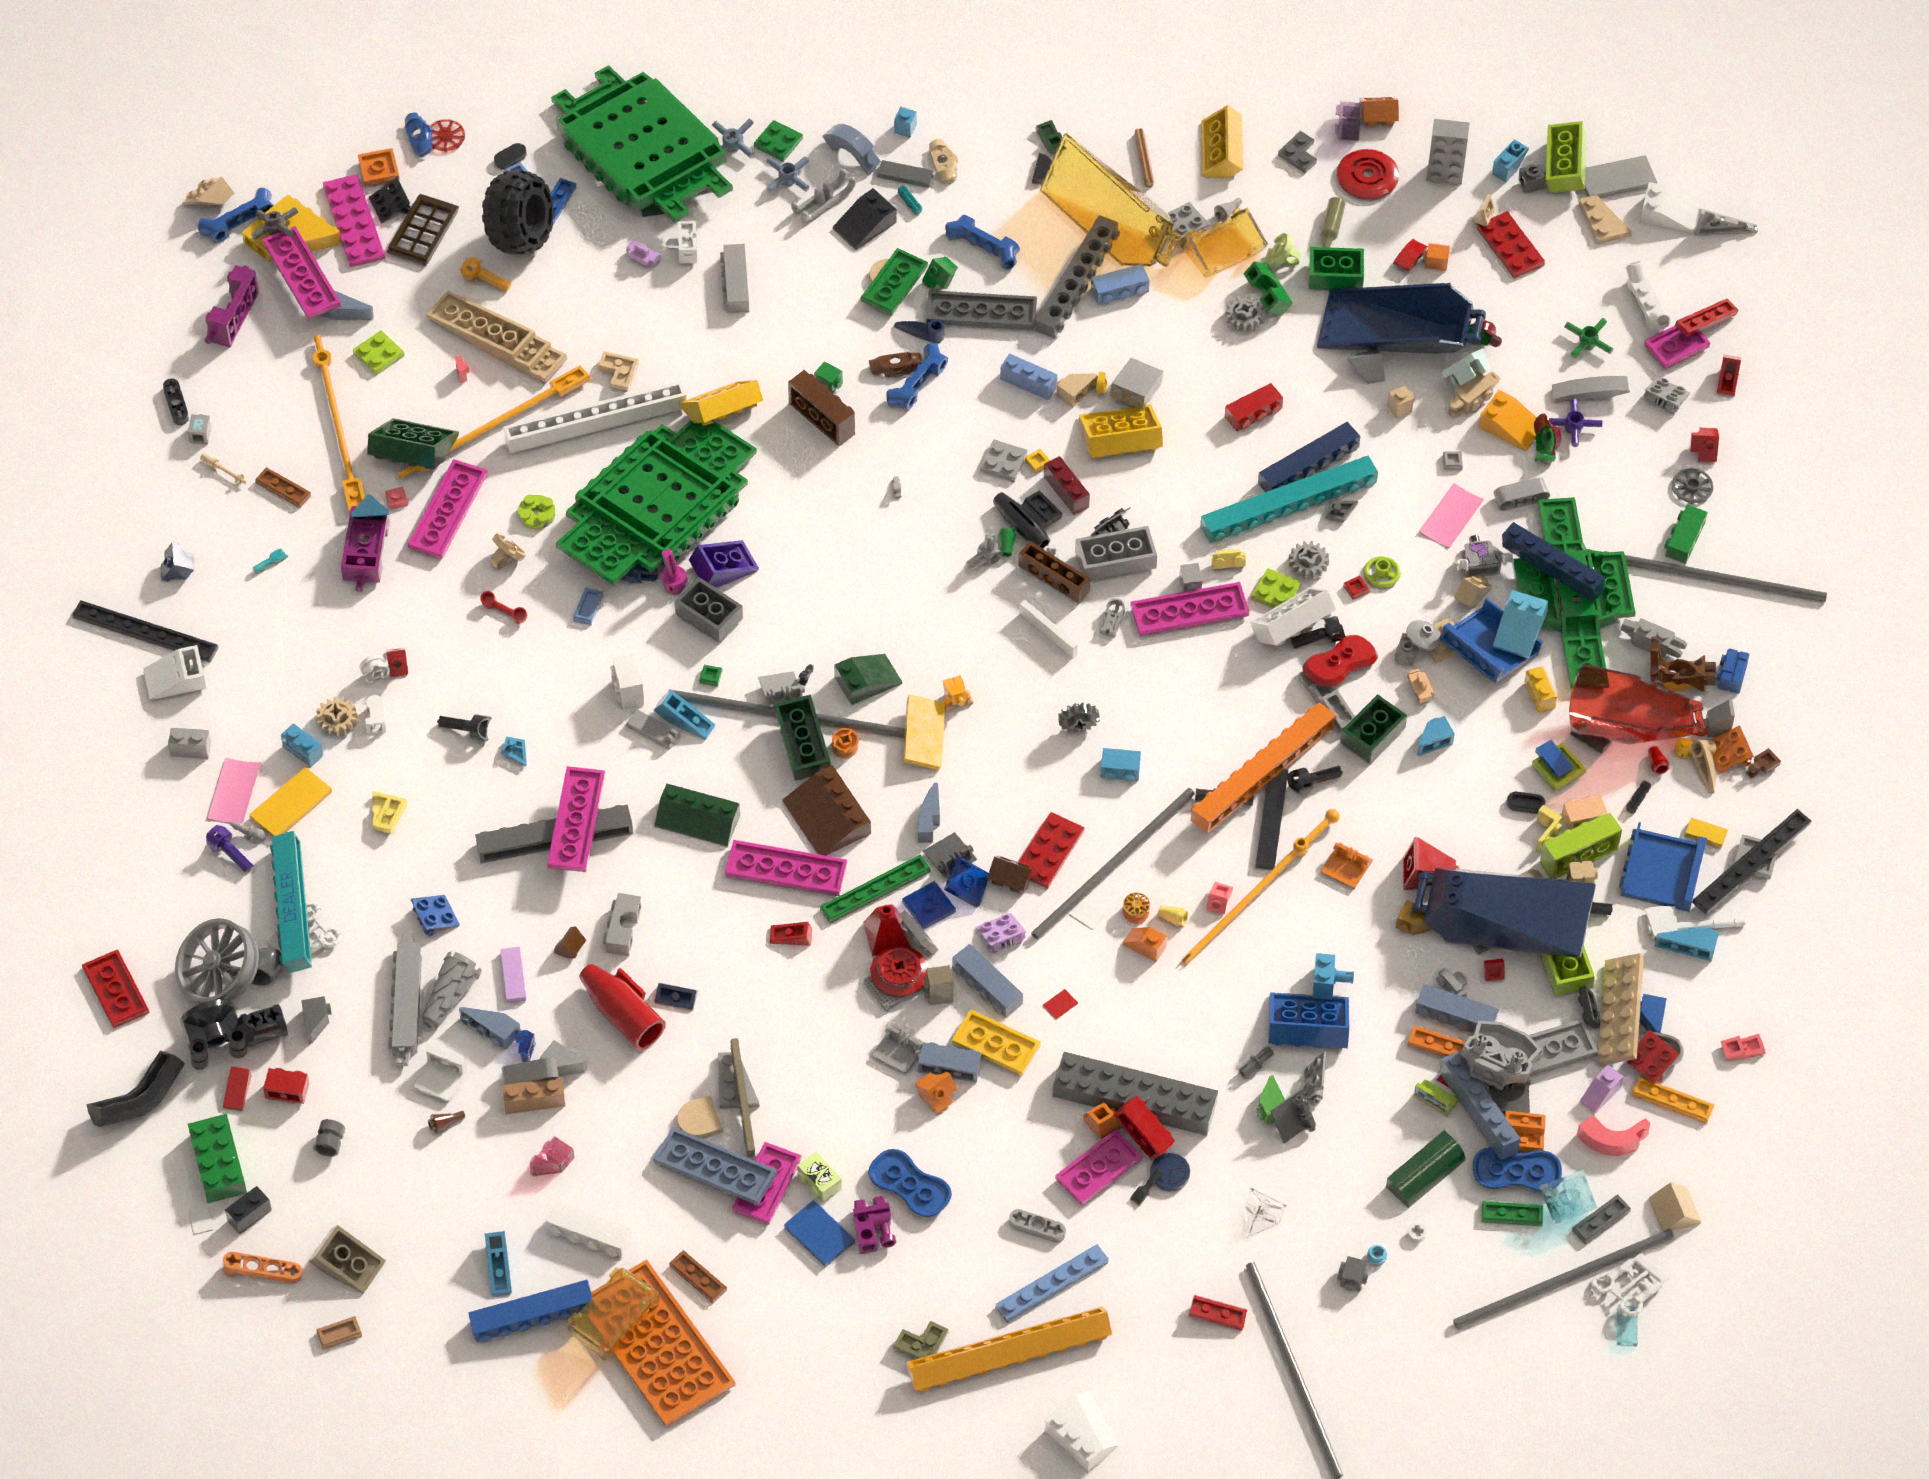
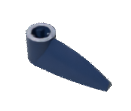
M935 319L929 323L917 321L895 322V328L932 343H940L944 340L945 325L941 320Z

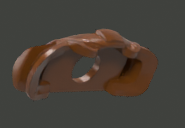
M913 352L878 356L869 360L870 371L873 375L884 373L885 377L907 375L911 372V369H916L921 364L922 356L920 353ZM893 358L900 359V362L897 364H893L890 362V360Z

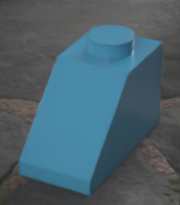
M1445 716L1436 717L1427 722L1418 743V756L1453 744L1455 733Z

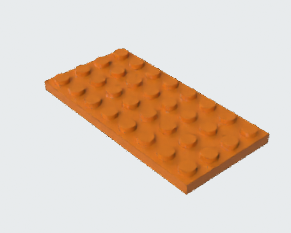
M647 1259L592 1291L596 1309L591 1310L590 1313L585 1315L665 1427H668L736 1386L735 1380Z

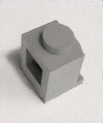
M1402 633L1395 652L1394 661L1413 666L1419 648L1411 643L1406 633Z

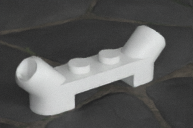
M1641 261L1628 263L1626 265L1627 288L1630 294H1634L1645 315V323L1648 329L1653 333H1660L1670 325L1671 316L1664 311L1645 274L1644 264Z

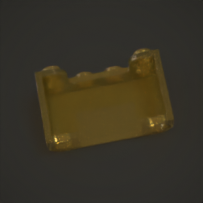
M1248 207L1242 210L1241 208L1234 210L1231 213L1232 216L1226 222H1217L1209 230L1195 231L1194 229L1189 231L1181 241L1180 247L1205 278L1248 259L1267 247L1268 243Z

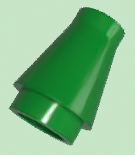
M1002 528L997 534L1002 552L1001 556L1010 557L1012 556L1016 534L1012 528Z

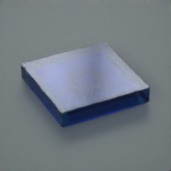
M957 856L954 859L944 890L977 908L980 906L989 880L987 879L988 872Z
M935 881L902 898L904 906L923 929L956 912L954 905Z

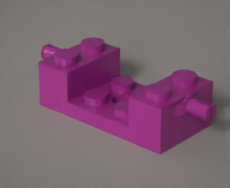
M235 265L233 270L228 273L227 282H229L231 303L227 304L226 309L213 306L212 310L207 313L205 322L208 329L204 339L206 344H211L212 342L231 348L251 310L259 290L255 270H251L246 265L243 267Z
M351 506L341 562V573L343 580L356 581L355 590L359 592L360 588V592H362L364 582L380 583L383 568L381 558L385 537H388L390 516L352 518L351 513L357 506ZM362 538L370 539L368 542L360 541Z

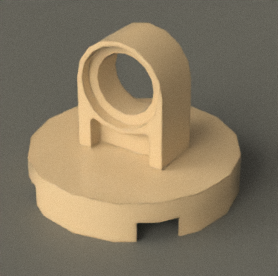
M496 533L492 538L498 549L490 559V564L497 570L502 569L511 557L522 561L526 556L524 554L525 551L513 541L506 540V536L500 533Z

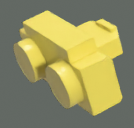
M1240 549L1216 551V554L1211 555L1212 569L1246 566L1245 552H1241Z

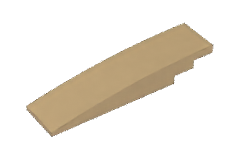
M448 290L426 314L429 319L470 344L545 383L567 360L565 353L552 348L551 342L536 336L534 330Z

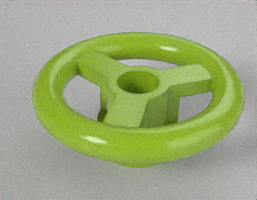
M1386 556L1370 559L1365 564L1363 570L1365 579L1371 585L1379 588L1393 586L1401 576V569L1398 563ZM1376 563L1375 573L1370 576L1369 569ZM1391 565L1394 567L1395 572L1390 571ZM1380 577L1392 578L1388 582L1376 581Z

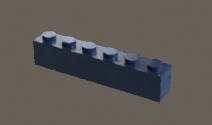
M1347 421L1260 471L1258 474V484L1265 492L1312 476L1318 470L1328 467L1332 462L1342 459L1344 455L1356 451L1360 446L1361 436Z
M1515 522L1503 532V548L1592 602L1605 590V577Z

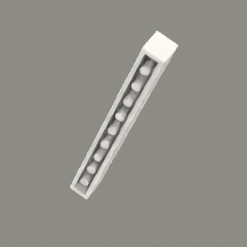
M679 381L503 426L505 442L511 454L682 410L679 402L687 400L686 392L682 382Z

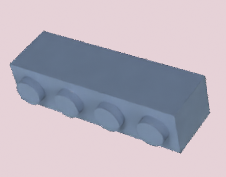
M968 944L952 957L953 971L957 975H961L969 987L975 988L983 1000L989 1001L997 1013H1001L1006 1018L1023 1004V993L971 944Z
M1424 984L1416 1002L1415 1013L1425 1018L1435 1019L1442 1024H1450L1460 1030L1474 1033L1478 1021L1496 1022L1499 1009Z

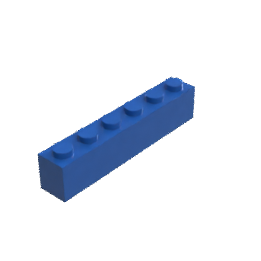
M587 1279L468 1312L476 1342H487L494 1337L508 1336L515 1331H527L533 1326H544L555 1320L569 1319L573 1315L588 1314L591 1310H595L596 1307Z

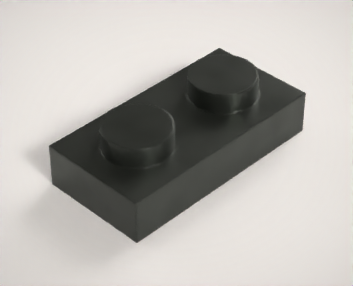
M1582 986L1578 988L1580 994L1578 1000L1584 1011L1582 1018L1586 1024H1589L1593 1029H1597L1600 1027V1019L1594 993L1587 986Z

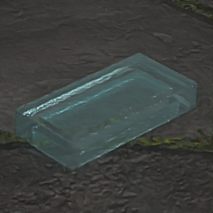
M1617 1305L1616 1345L1637 1347L1638 1315L1624 1317L1618 1312L1619 1305ZM1625 1306L1631 1312L1637 1309V1306Z

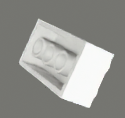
M1310 587L1254 619L1250 624L1258 642L1279 646L1284 644L1287 638L1299 635L1304 628L1315 626L1318 620L1330 617L1331 613L1337 609L1327 589Z

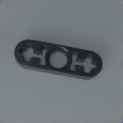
M173 378L167 379L163 382V391L172 420L176 425H184L189 421V414L179 382ZM170 386H173L174 393H171ZM174 399L181 400V402L176 405L171 403V401ZM177 411H181L183 417H179Z

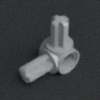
M993 533L985 534L984 541L977 548V554L966 561V566L969 570H974L983 563L992 565L1000 559L1002 552L998 549Z

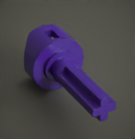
M215 825L206 834L207 846L213 852H218L222 849L245 873L249 872L254 865L229 842L232 838V833L224 826Z

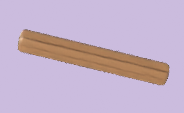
M1135 129L1134 134L1144 184L1146 187H1152L1154 185V177L1144 129Z

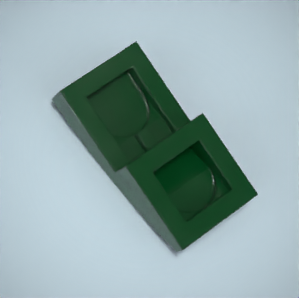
M1052 120L1036 125L1035 129L1050 154L1067 149L1061 133L1057 131Z

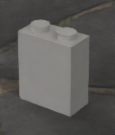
M1130 358L1113 380L1110 397L1143 410L1160 387L1163 370Z

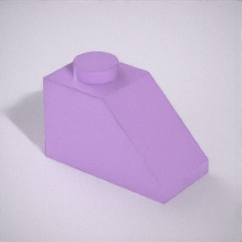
M1607 1065L1594 1078L1580 1099V1102L1596 1114L1621 1089L1623 1076Z

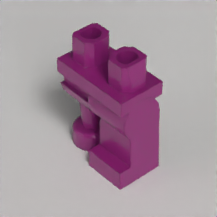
M883 1196L874 1197L873 1205L866 1206L865 1200H855L853 1221L859 1254L878 1251L876 1229H880L882 1233L880 1237L881 1247L890 1248L896 1245V1237L890 1231L891 1212L889 1202L886 1203Z

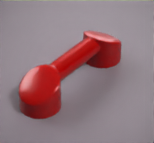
M485 591L480 596L481 603L485 608H495L513 617L517 624L525 622L528 617L525 608L517 607L512 609L498 602L491 591Z

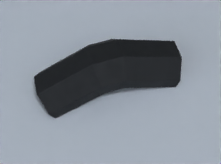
M159 1051L140 1083L133 1090L125 1095L86 1104L93 1124L102 1127L144 1116L162 1102L185 1063L174 1054Z

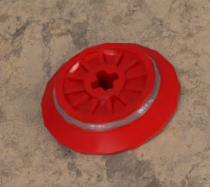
M904 945L890 946L880 951L873 958L870 967L871 979L875 986L885 994L896 997L909 996L923 987V977L926 976L928 962L920 952L912 947Z

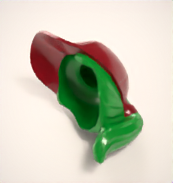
M1483 320L1480 332L1481 341L1477 345H1490L1492 347H1499L1501 345L1502 339L1496 335L1497 329L1492 322ZM1475 322L1470 325L1469 334L1473 333Z
M1542 413L1534 421L1536 450L1539 453L1535 457V462L1552 463L1556 459L1555 452L1561 445V431L1559 427L1550 423L1545 413Z

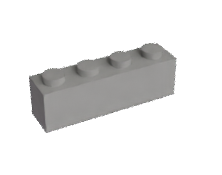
M745 243L723 245V252H720V262L724 263V266H721V276L725 277V281H722V289L726 291V295H723L724 306H727L728 313L750 312Z

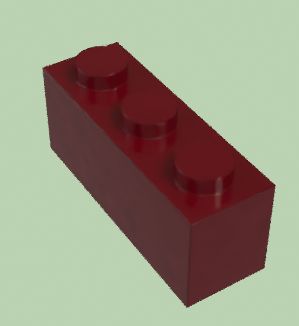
M1058 456L1044 463V478L1072 514L1075 515L1089 508V492L1064 460Z

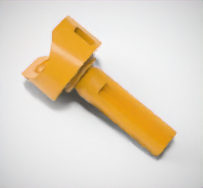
M477 257L465 259L460 269L464 279L473 282L478 277L505 292L510 289L511 282L482 268L483 261Z

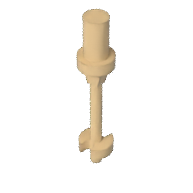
M205 453L200 456V460L209 464L210 468L220 469L234 477L236 484L247 483L244 480L245 476L243 474L236 475L224 468L217 458H211Z

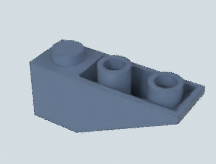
M467 1007L459 1008L460 1020L465 1025L475 1028L479 1035L491 1039V1042L497 1047L501 1046L507 1050L521 1034L520 1023L505 1013Z

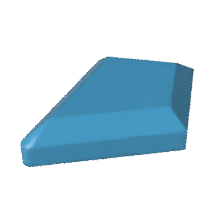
M506 736L501 752L502 755L523 766H527L525 740Z

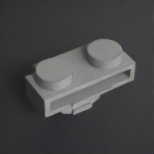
M1446 968L1438 972L1436 981L1440 987H1445L1448 992L1467 998V992L1463 990V987L1467 985V980L1462 973L1457 971L1451 974Z

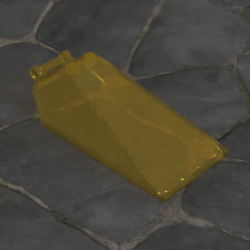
M1067 133L1063 135L1040 191L1086 234H1088L1098 215L1118 222L1120 234L1118 239L1113 241L1112 248L1108 254L1121 266L1143 264V266L1151 267L1157 262L1162 266H1169L1174 248L1182 237L1181 234L1172 230L1174 223L1170 216ZM1169 238L1170 242L1167 246L1164 255H1162L1161 252L1164 248L1167 239Z

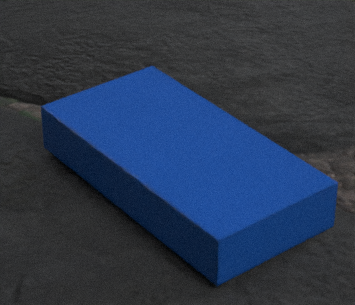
M1552 740L1535 749V753L1557 779L1573 771L1574 766Z

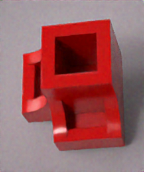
M1699 427L1698 432H1691L1689 450L1690 452L1698 453V461L1717 462L1720 437L1718 428Z

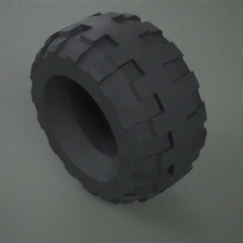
M506 171L490 182L482 203V222H484V231L486 236L489 237L488 240L496 249L507 254H529L543 247V243L547 242L553 227L554 202L545 181L528 171Z

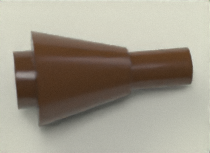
M462 1110L453 1114H431L430 1119H428V1126L431 1131L434 1130L437 1134L454 1123V1121L465 1118V1113Z

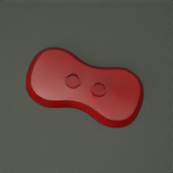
M1349 635L1340 640L1332 650L1311 656L1304 662L1302 670L1310 680L1318 685L1325 687L1340 684L1351 671L1374 664L1378 659V653L1367 639L1359 635Z

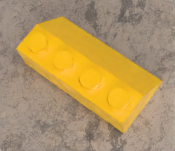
M1226 105L1201 120L1203 177L1230 178L1243 170L1242 114Z
M743 380L679 402V406L694 423L708 425L713 423V419L721 420L727 418L729 413L743 412L742 408L750 409L756 407L757 403L763 401L758 380Z

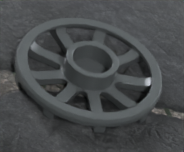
M1688 468L1681 470L1672 480V490L1678 499L1691 504L1705 502L1713 493L1714 484L1707 473L1699 469ZM1689 471L1697 472L1696 476L1690 477ZM1685 473L1687 480L1681 479L1679 475ZM1700 474H1703L1707 477V479L1701 482L1698 478ZM1676 480H1677V481L1681 482V483L1684 484V485H1683V486H1676V485H1675V482H1676ZM1710 482V488L1701 487V485ZM1681 489H1686L1682 494H1680L1677 491ZM1699 490L1706 491L1709 493L1706 496H1704ZM1691 493V499L1684 496ZM1694 493H1696L1700 498L1694 499Z

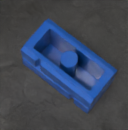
M1729 648L1726 655L1722 654L1720 666H1723L1722 670L1718 669L1716 681H1719V689L1729 690L1737 694L1740 693L1750 656L1749 653L1738 652V650Z

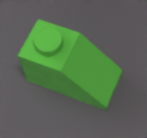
M1273 1075L1269 1076L1256 1108L1259 1118H1263L1266 1125L1275 1122L1271 1110L1285 1101Z

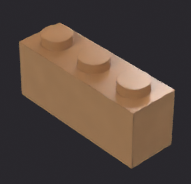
M562 1077L502 1085L506 1114L566 1106Z

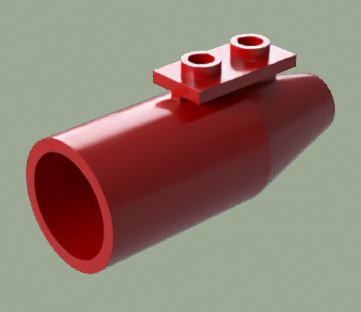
M589 964L580 972L579 978L597 1010L637 1050L648 1048L660 1038L665 1030L666 1022L644 1001L646 992L621 968L617 969L616 975H612L594 964Z

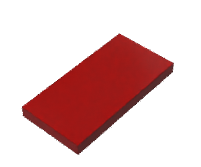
M118 949L82 964V969L113 1029L150 1013Z

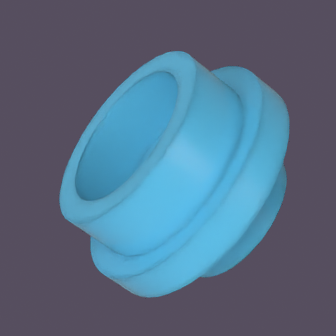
M1374 1245L1368 1249L1367 1259L1375 1265L1383 1264L1387 1259V1251L1381 1245ZM1379 1254L1381 1257H1375L1373 1255Z

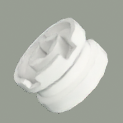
M378 654L365 658L359 665V669L367 683H377L386 678L390 672L384 657Z

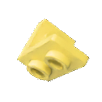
M1544 805L1538 811L1537 821L1544 827H1548V829L1537 842L1536 851L1538 852L1542 850L1543 842L1553 837L1554 834L1558 835L1563 827L1561 825L1562 816Z

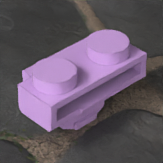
M632 240L626 247L628 257L647 267L654 266L660 259L659 253L646 247L641 242L638 243Z

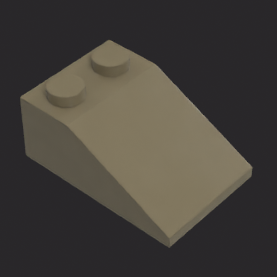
M337 1224L330 1229L309 1262L325 1274L364 1294L386 1260Z

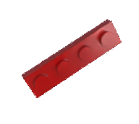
M1726 298L1677 320L1674 326L1685 337H1689L1736 316L1739 309Z

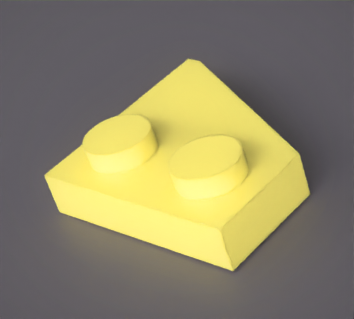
M373 791V827L377 831L392 834L408 802L404 798Z

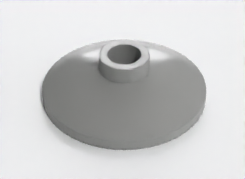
M1415 620L1407 626V637L1416 647L1426 651H1433L1440 647L1442 643L1439 639L1441 633L1431 623Z

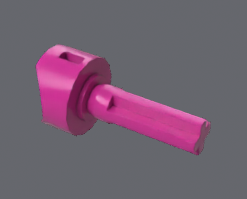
M667 549L662 552L666 567L661 575L662 583L668 593L679 594L685 588L688 578L685 570L676 565L671 549Z

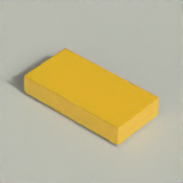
M1691 817L1685 836L1695 840H1699V836L1707 838V844L1722 848L1728 829Z

